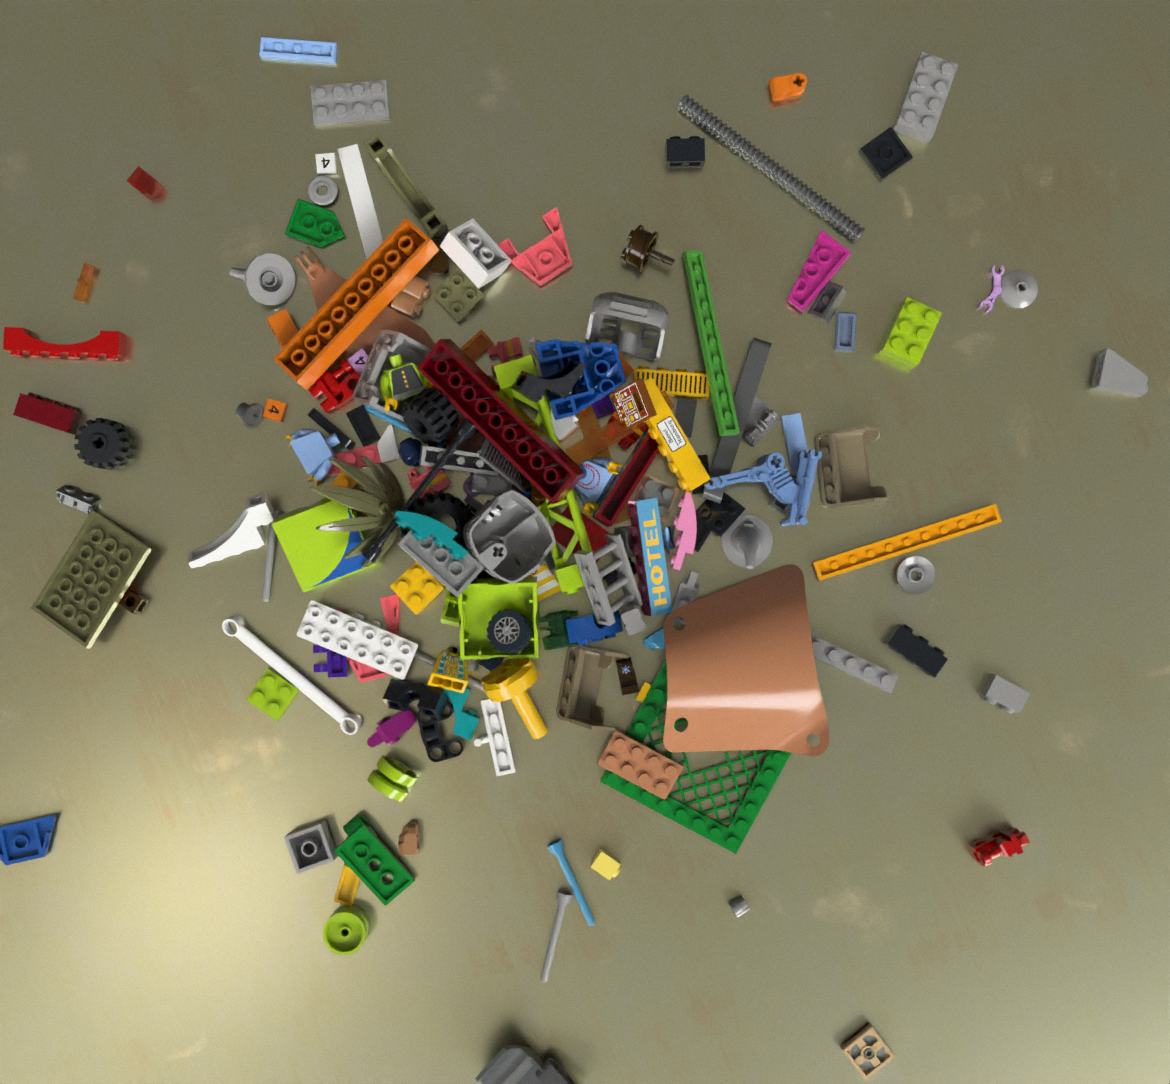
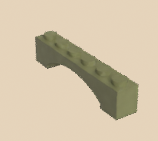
M377 132L364 141L363 144L368 153L431 238H439L449 229L445 221L409 176L381 134Z

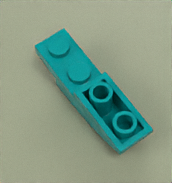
M397 511L394 514L395 522L404 529L407 526L412 530L411 535L417 540L421 541L423 539L427 541L432 536V541L439 547L445 546L449 550L448 554L454 559L460 558L463 560L467 555L468 551L453 540L457 532L445 524L418 513Z

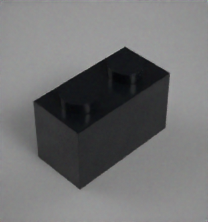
M673 136L670 139H666V168L704 167L705 138L690 136L687 139H681L679 136Z

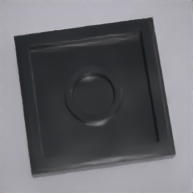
M892 127L859 150L881 181L913 158Z

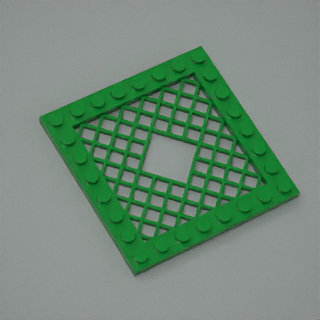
M666 659L625 733L641 743L644 742L648 734L651 743L645 745L652 746L654 750H656V744L663 743V739L653 742L651 732L661 729L662 735H664L665 724L662 725L660 715L666 714V710L661 712L660 710L665 701H667ZM658 718L660 726L651 728L655 719ZM684 718L676 721L674 724L675 730L678 731L677 724L686 722L687 719ZM739 750L741 758L730 761L728 751H725L728 762L692 773L686 754L682 752L685 761L679 763L686 764L689 774L678 776L676 781L679 790L669 793L665 800L607 769L605 770L600 779V782L737 854L792 752L767 750L756 753V750H753V755L743 757L742 751ZM668 751V752L662 753V754H664V755H666V756L669 755V757H670L671 759H673V757H672V754H674L673 752ZM766 755L762 765L760 766L758 757ZM755 758L758 767L747 770L745 760ZM742 762L745 771L734 774L732 764ZM729 765L732 775L721 778L718 768ZM716 769L719 779L708 782L705 772ZM758 771L751 783L749 773ZM703 773L706 783L695 785L693 776ZM746 775L749 784L738 787L736 777ZM690 777L692 787L682 789L680 780ZM733 778L736 788L725 791L722 781ZM720 782L723 792L712 794L709 785ZM707 786L709 796L699 798L697 789ZM748 788L745 796L742 799L739 790ZM694 790L696 799L686 802L684 792ZM737 791L740 801L729 804L726 794ZM681 794L683 802L673 798L672 796ZM724 795L726 805L716 807L713 798ZM711 799L713 808L703 811L701 802ZM698 803L700 811L688 805ZM739 805L733 816L730 807ZM728 808L730 818L720 820L717 811ZM715 812L717 820L705 814ZM730 821L728 826L722 824Z

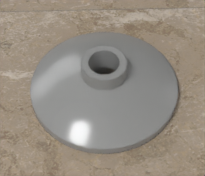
M1021 270L1012 271L1001 281L1002 292L1000 296L1012 308L1027 307L1037 296V282L1028 272ZM1019 285H1022V286H1023V288H1024L1023 291H1020V290L1018 289V286H1019Z
M911 556L900 563L897 569V581L906 592L922 594L928 591L934 584L935 569L926 558ZM914 571L917 573V577L915 579H913L911 576L912 572Z

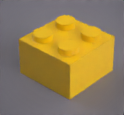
M417 561L389 586L415 615L422 612L446 589Z

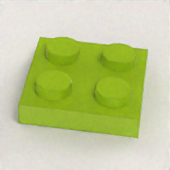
M267 668L246 698V701L274 720L279 721L300 690L274 670Z

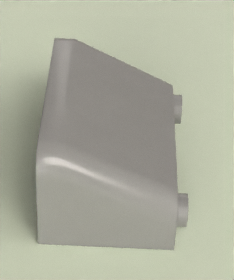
M382 330L376 338L356 385L353 399L404 422L402 410L407 404L408 397L397 401L396 410H394L392 405H389V411L384 409L386 402L383 401L378 390L383 370L392 367L389 359L391 355L400 353L403 363L413 362L419 366L432 349L400 332Z

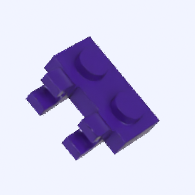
M313 645V653L327 652V664H314V672H328V677H348V659L346 656L320 645Z

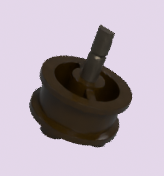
M639 225L635 231L631 230L627 239L629 244L627 248H624L620 259H623L624 265L631 264L636 266L639 272L645 269L650 258L671 266L675 259L654 250L659 233L656 231L651 233L644 230L643 225Z

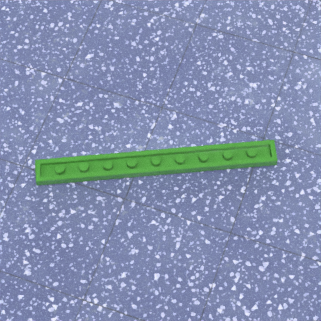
M685 251L682 253L719 436L737 435L740 431L702 251Z

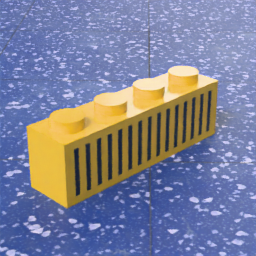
M638 366V369L634 368L633 381L641 378L646 381L652 377L662 396L706 400L709 398L710 387L706 371L695 370V373L687 372V369L668 371V368L657 367V370H649L648 366Z

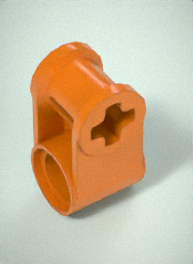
M802 73L777 76L769 80L773 101L799 96L804 92L807 85V78Z

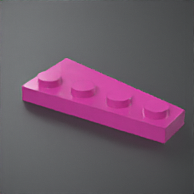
M821 230L787 302L803 313L850 257L851 251Z

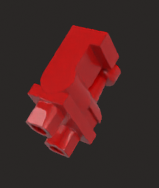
M346 358L340 362L341 367L333 372L323 373L309 389V392L315 399L323 393L327 397V399L320 403V406L326 413L335 408L339 410L353 398V393L360 376ZM346 372L351 374L342 382L339 380Z
M1002 828L998 830L999 834L996 833L969 847L977 863L984 867L991 864L992 859L1001 855L1012 857L1014 853L1018 855L1023 853L1022 847L1030 843L1026 833L1020 832L1017 828L1010 831Z

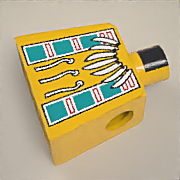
M449 647L446 651H440L427 685L459 693L464 692L469 680L467 660L460 659L457 648Z

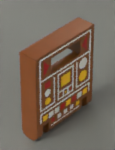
M643 378L637 379L610 394L611 399L615 398V401L612 403L621 424H625L622 427L623 431L629 430L657 415ZM635 392H638V395L644 408L643 410L640 407Z

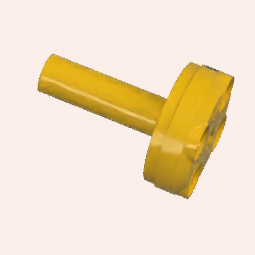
M509 658L480 680L483 685L482 688L492 702H502L511 699L532 738L539 739L548 732V729L526 691L537 680V669L530 658Z

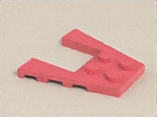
M395 594L380 598L387 630L399 636V596ZM347 657L360 683L390 675Z

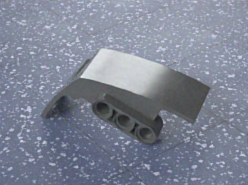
M519 1045L504 1047L475 1078L479 1084H576L553 1058L549 1057L545 1060L532 1048Z

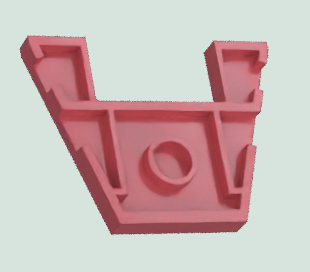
M557 207L542 216L552 234L521 254L517 252L509 238L498 244L503 252L512 260L510 263L540 287L572 267Z

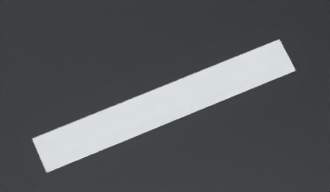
M354 144L337 150L367 259L383 243V238L358 144Z

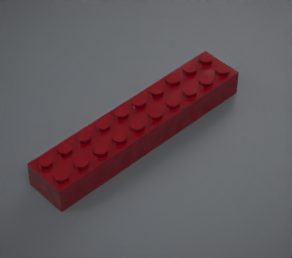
M439 339L417 369L552 504L561 502L586 474L451 339Z

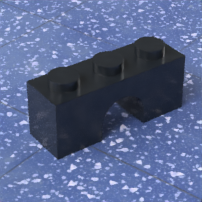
M391 679L382 698L388 708L404 712L412 701L419 700L417 707L422 716L436 719L441 718L448 701V697L442 688L429 687L422 683L414 684L404 679Z

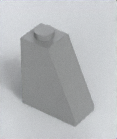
M1106 348L1099 351L1092 389L1135 398L1145 395L1149 388L1148 376L1111 349Z

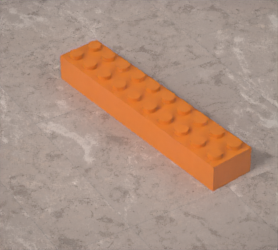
M405 218L283 347L273 360L298 384L308 390L439 251L437 246L426 234Z

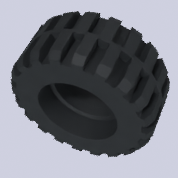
M435 491V494L430 492L424 493V497L418 498L409 512L428 517L436 513L450 515L456 523L455 532H457V535L453 540L467 550L462 531L465 524L474 515L464 502L450 493L444 494L441 491ZM400 526L401 538L403 539L410 531L407 526L405 529Z

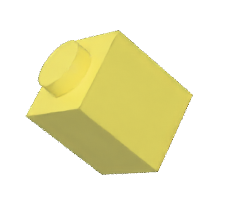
M602 847L590 863L592 869L609 881L612 876L616 877L621 870L620 860Z

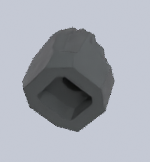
M636 525L614 528V534L621 535L627 557L637 555L640 550V537Z

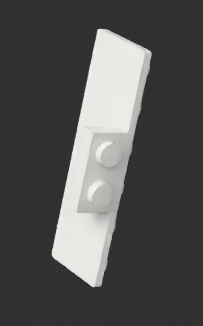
M314 600L310 601L298 629V637L399 679H405L418 648L417 643L386 631V627L382 626V622L375 619L371 621L364 619L365 616L361 613L345 614Z

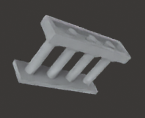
M607 533L605 537L608 544L593 553L592 551L579 550L574 553L597 624L611 626L615 623L613 616L615 611L626 604L641 606L643 603L621 535ZM611 552L613 562L598 570L596 560ZM616 569L619 579L604 588L601 580L602 577ZM622 586L625 596L610 605L607 595Z

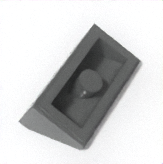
M829 281L821 290L808 313L823 323L828 324L847 294L845 288Z

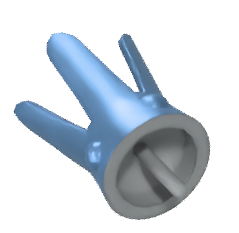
M675 525L672 528V535L670 526L664 528L663 545L668 555H670L669 549L675 548L673 541Z

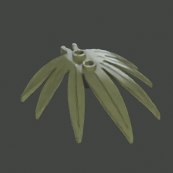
M367 456L361 457L369 466L381 487L354 466L335 458H329L328 460L374 496L346 487L310 486V490L344 506L364 512L368 516L334 521L317 526L316 530L352 532L380 526V529L364 539L343 558H351L361 554L371 542L378 539L393 520L394 514L401 510L403 505L401 489L392 471L385 463H380L384 471L383 473ZM400 525L395 528L386 542H384L383 550L378 559L387 552L394 542ZM367 559L362 567H369L373 562Z

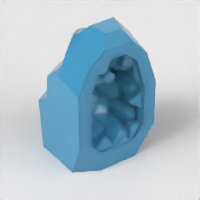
M663 627L643 639L645 647L651 650L657 648L665 649Z

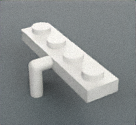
M490 699L481 700L488 735L477 737L474 745L479 747L483 743H490L496 776L515 773L516 769L501 702H492Z

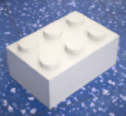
M474 219L449 231L440 245L478 289L502 275L512 261Z

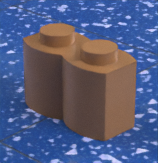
M414 276L395 296L391 308L414 319L422 310L421 302L429 296L431 290L429 283Z

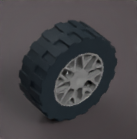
M505 609L504 611H499L496 615H493L488 623L487 638L490 640V644L501 652L507 654L519 653V651H523L528 646L532 638L531 633L533 631L530 621L522 613L515 610Z

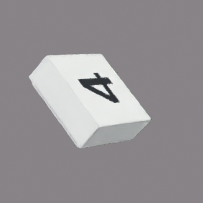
M335 153L315 154L318 175L337 174Z

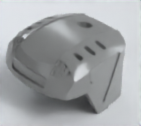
M617 291L601 293L593 301L585 342L601 343L598 341V338L602 337L611 340L612 344H616L620 354L648 360H658L661 356L669 313L664 306L653 299L648 300L617 293ZM623 318L641 322L638 337L635 334L620 331ZM609 319L615 321L616 326L607 325L602 320ZM605 328L614 331V335L611 336L604 334L600 331V329ZM654 329L658 333L656 335L646 334L644 330ZM650 338L656 342L655 344L643 343L642 339ZM640 348H651L653 353H643L640 351Z
M514 490L505 491L491 499L488 504L465 524L462 531L463 540L468 552L484 567L483 570L491 576L508 583H517L542 566L545 556L555 544L554 533L540 510L529 499ZM496 505H499L502 509L499 510L496 508ZM531 544H533V546H534V548H535L534 551H533L532 548L530 547ZM523 551H525V553L527 554L528 559L524 557L522 553ZM514 558H517V560L520 563V566L516 564Z

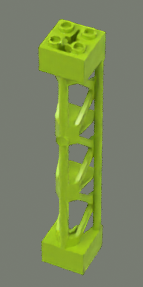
M525 356L494 366L500 389L512 400L516 398L538 410L534 422L539 427L544 422L547 435L561 448L558 437L555 435L545 395L536 403L528 400L512 388L521 371L540 377L533 356ZM573 489L566 495V500L549 504L550 501L546 499L543 505L537 506L548 521L551 529L549 517L575 531L562 557L560 556L556 540L551 549L562 593L567 592V595L576 593L580 587L585 586L577 562L566 565L574 547L580 541L583 551H592ZM568 503L573 521L549 508Z

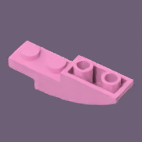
M686 492L685 496L681 495L678 506L682 507L680 515L676 514L673 523L676 526V531L683 532L682 535L678 534L675 546H679L677 554L673 553L670 564L674 565L673 569L681 571L685 553L693 555L696 542V512L689 492Z

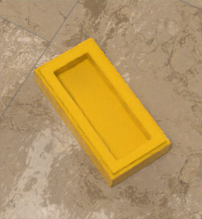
M346 863L343 866L333 902L352 907L360 878Z

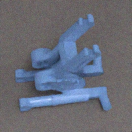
M811 449L805 455V458L803 451L798 453L799 464L794 481L787 467L783 468L785 464L784 457L780 453H771L759 457L755 467L712 477L710 479L712 485L705 483L704 486L712 490L738 482H764L769 493L771 492L778 501L783 504H790L789 516L782 519L780 524L783 527L795 524L806 525L808 522L807 518H805L806 512L809 508L812 488L816 480L817 464L822 456V452L818 451L814 455L815 450Z

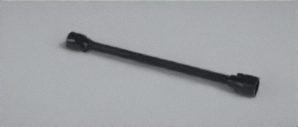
M464 419L456 432L455 440H453L399 511L409 512L410 508L420 498L421 494H423L424 490H426L427 486L443 468L458 446L465 440H468L477 430L474 425ZM395 517L381 536L374 542H371L361 553L369 561L375 563L383 550L384 542H386L387 538L398 526L395 522Z

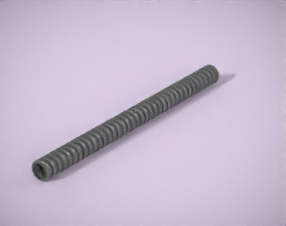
M685 95L681 99L677 109L682 110L683 114L686 113L688 118L692 117V121L696 120V124H701V127H705L707 132H711V135H716L715 138H720V142L724 141L725 145H729L731 150L734 149L735 153L738 152L740 157H744V160H749V164L753 163V167L757 166L759 171L762 170L764 175H768V178H773V182L777 181V185L781 184V188H786L787 192L790 191L792 196L795 195L797 200H801V203H806V207L810 206V210L814 209V213H819V216H823L825 221H830V225L834 224V228L838 227V231L842 230L844 235L847 234L849 239H853V242L860 238L865 228L859 227V223L855 224V220L851 221L849 216L847 218L846 214H842L840 209L837 210L835 205L832 206L831 202H826V198L822 199V195L818 196L817 192H813L812 188L809 189L807 184H802V180L798 181V177L794 178V174H789L788 170L785 171L783 166L780 167L778 162H774V159H769V155L765 156V152L761 153L760 149H756L755 145L752 146L751 142H747L745 137L741 138V134L737 135V131H732V128H728L726 123H722V120H717V116L714 117L712 112L708 113V109L704 110V106H699V103H695L693 98H689V95Z

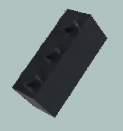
M905 624L903 626L896 625L884 641V644L928 676L935 678L948 660L943 656L945 652L936 646L933 649L928 645L929 641L920 635L919 637L915 636L912 633L914 630Z

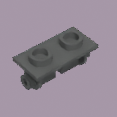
M64 485L55 491L58 493L57 499L60 503L74 507L75 502H77L76 509L90 514L92 510L95 511L96 507L94 504L101 500L92 493L80 491L72 485Z

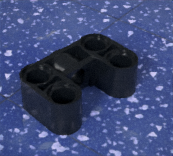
M447 701L446 704L450 709L449 714H442L440 719L431 717L430 720H425L420 710L417 712L421 738L428 758L433 762L457 757L465 748L463 739L453 737L445 740L440 732L439 721L449 718L454 713V707L450 701ZM451 743H459L460 751H453ZM433 748L441 749L442 756H434L432 753Z

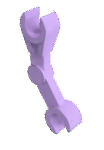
M995 265L990 269V275L993 277V289L990 295L978 305V309L983 304L988 306L984 314L992 310L996 297L1002 292L1001 275L1005 271L1003 265L999 267V274L995 273Z

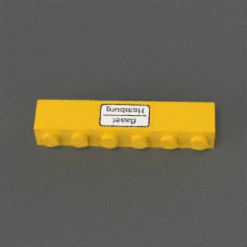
M651 377L644 382L657 415L645 421L649 427L648 432L652 439H656L658 442V449L662 456H666L669 461V469L676 473L679 478L677 480L679 486L683 490L685 489L686 492L692 491L711 478ZM635 392V394H636V396H637V399H638V401H639L640 407H641V409L643 410L644 408H643V405H642V403H641V400H640V397H639V395H638V392Z

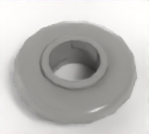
M325 175L313 178L308 186V195L311 201L318 205L332 203L338 193L335 181ZM322 186L328 188V192L325 195L318 194V189Z

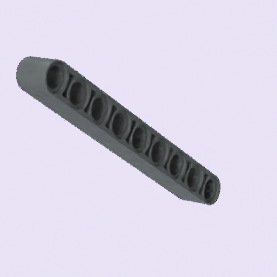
M754 337L752 339L733 398L740 433L737 435L721 436L709 472L710 478L727 475L731 472L772 343ZM710 480L706 482L712 485V482ZM726 485L712 490L704 487L701 498L720 503Z

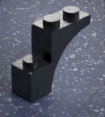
M572 359L564 369L546 377H536L529 372L521 371L512 388L528 400L536 403L544 397L546 389L555 396L566 399L572 393L573 386L577 380L582 377L586 365L581 361Z

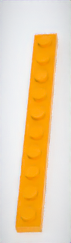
M992 504L812 563L817 579L820 581L1002 521L996 504Z

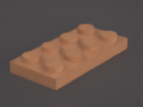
M617 729L613 732L597 761L599 766L664 800L667 798L684 767L683 764Z

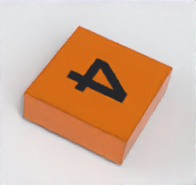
M268 398L263 417L282 422L287 404Z

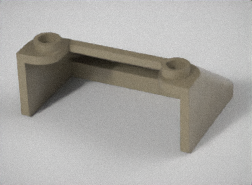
M864 424L824 431L816 436V452H822V456L818 460V472L822 502L826 507L834 508L889 501L888 492L884 487L872 486L867 443H872L879 439V425Z

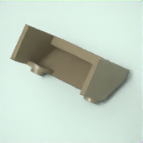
M571 644L566 654L556 709L557 717L560 720L591 730L615 732V727L603 724L604 711L601 707L596 706L603 668L610 669L615 662V657L628 658L629 655L597 647Z

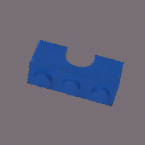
M619 609L613 613L615 623L611 626L597 624L594 614L565 620L569 642H578V646L590 644L589 640L592 642L603 640L602 636L605 639L616 637L615 633L623 631Z

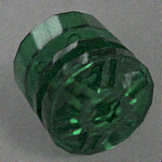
M561 610L538 618L539 623L548 622V626L540 627V630L550 632V635L542 638L544 650L578 645V642H569L565 622L570 617L577 616L578 610Z

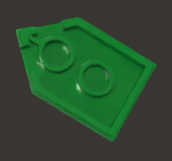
M297 199L285 235L318 247H323L345 236L334 211Z

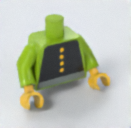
M400 353L389 356L392 367L383 370L378 387L383 401L386 402L384 406L385 411H389V405H392L394 410H396L397 401L419 394L425 388L437 389L417 369V364L413 362L403 363Z

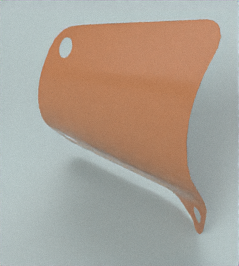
M792 564L781 566L683 605L669 613L663 625L667 664V709L663 745L668 751L674 753L780 750L812 757L824 753L829 744V729L815 666L804 575L798 566ZM675 617H682L686 623L684 629H674L672 620ZM679 718H685L688 721V726L683 732H678L674 728V724ZM814 733L820 737L818 746L812 747L807 743V736Z

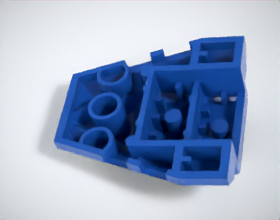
M559 339L535 344L542 377L558 373L572 359L581 361L586 365L582 377L577 380L573 386L572 393L566 399L557 397L546 389L549 405L555 420L578 414L586 407L626 383L616 344L569 342Z

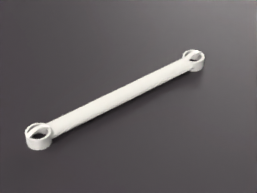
M232 615L223 621L222 629L228 636L237 637L339 722L344 733L353 735L361 728V719L356 714L347 713L246 629L240 617ZM229 622L236 624L237 631L230 627ZM346 719L353 721L356 729L349 727Z

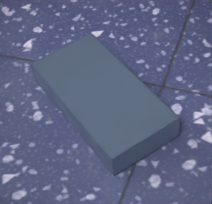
M836 313L834 351L854 352L857 313Z

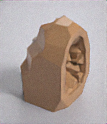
M414 821L403 826L402 833L399 835V855H413L420 851L418 826Z

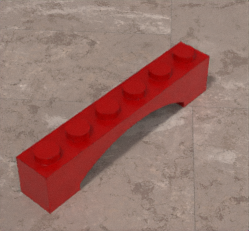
M4 327L3 350L10 352L11 356L23 357V354H30L31 357H42V354H46L51 358H61V355H68V358L80 359V356H87V359L98 360L99 357H106L107 360H118V357L125 358L126 335L120 331H100V335L76 344H52L36 339L28 329Z

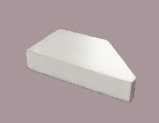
M392 424L388 425L377 443L381 463L401 459L398 454V445Z

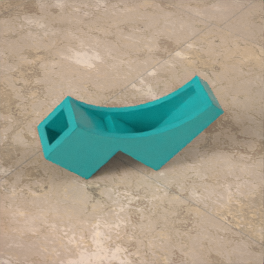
M467 684L463 693L443 689L454 707L455 726L453 734L471 740L480 720V716L477 715L478 712L468 708L466 711L463 710L471 688Z

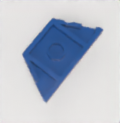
M56 814L0 826V859L5 865L45 857L55 825Z

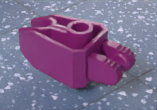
M412 711L399 712L390 719L385 717L377 722V732L367 740L369 747L374 748L382 742H385V744L389 743L390 745L400 740L399 736L409 730L417 720Z

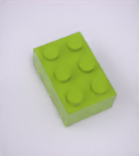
M909 297L905 298L901 302L878 353L912 369L915 368L921 361L942 312Z

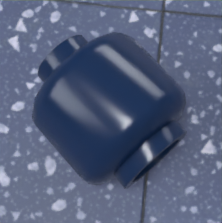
M409 437L399 444L398 454L407 466L413 465L417 467L420 465L422 444L418 439Z

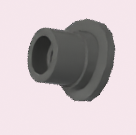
M243 402L237 407L236 415L243 420L245 427L253 429L262 420L264 407L258 403L249 405Z

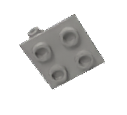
M756 395L742 435L752 447L780 421L777 413L774 410H770Z

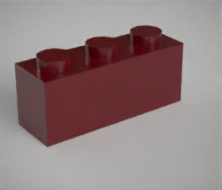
M28 392V395L20 393L13 415L75 435L82 413L76 411L77 407L68 404L62 407L58 405L59 401L49 398L43 401L40 400V395Z

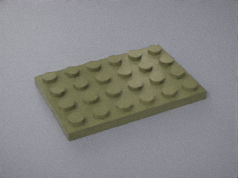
M92 510L31 609L82 646L90 649L152 549L97 511Z

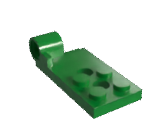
M358 813L343 826L344 831L349 837L334 849L335 853L385 906L388 905L415 881V877L378 839L377 833L361 814ZM372 860H377L380 863V867L373 869L369 863ZM385 874H390L393 880L386 883L382 880V877Z

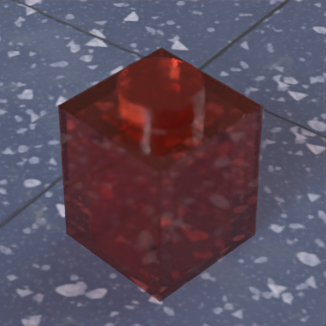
M139 166L127 179L129 184L150 201L160 193V188L162 187L157 180Z

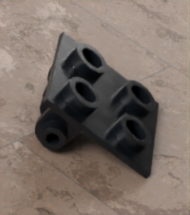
M724 492L720 503L706 499L695 511L696 519L712 530L716 537H721L746 508Z

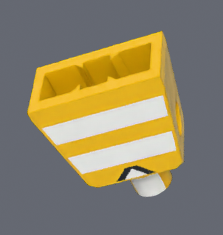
M543 564L538 570L527 576L537 577L538 602L561 590L559 581L546 564Z

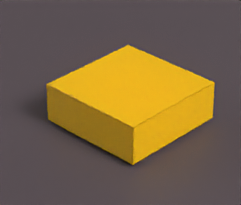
M644 680L635 698L641 702L644 701L651 688V684Z

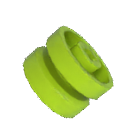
M382 755L376 764L379 770H373L367 780L382 794L396 801L403 802L409 793L407 787H412L418 776L401 762Z
M342 906L338 908L324 925V943L335 954H353L360 949L369 934V918L363 910L356 906Z

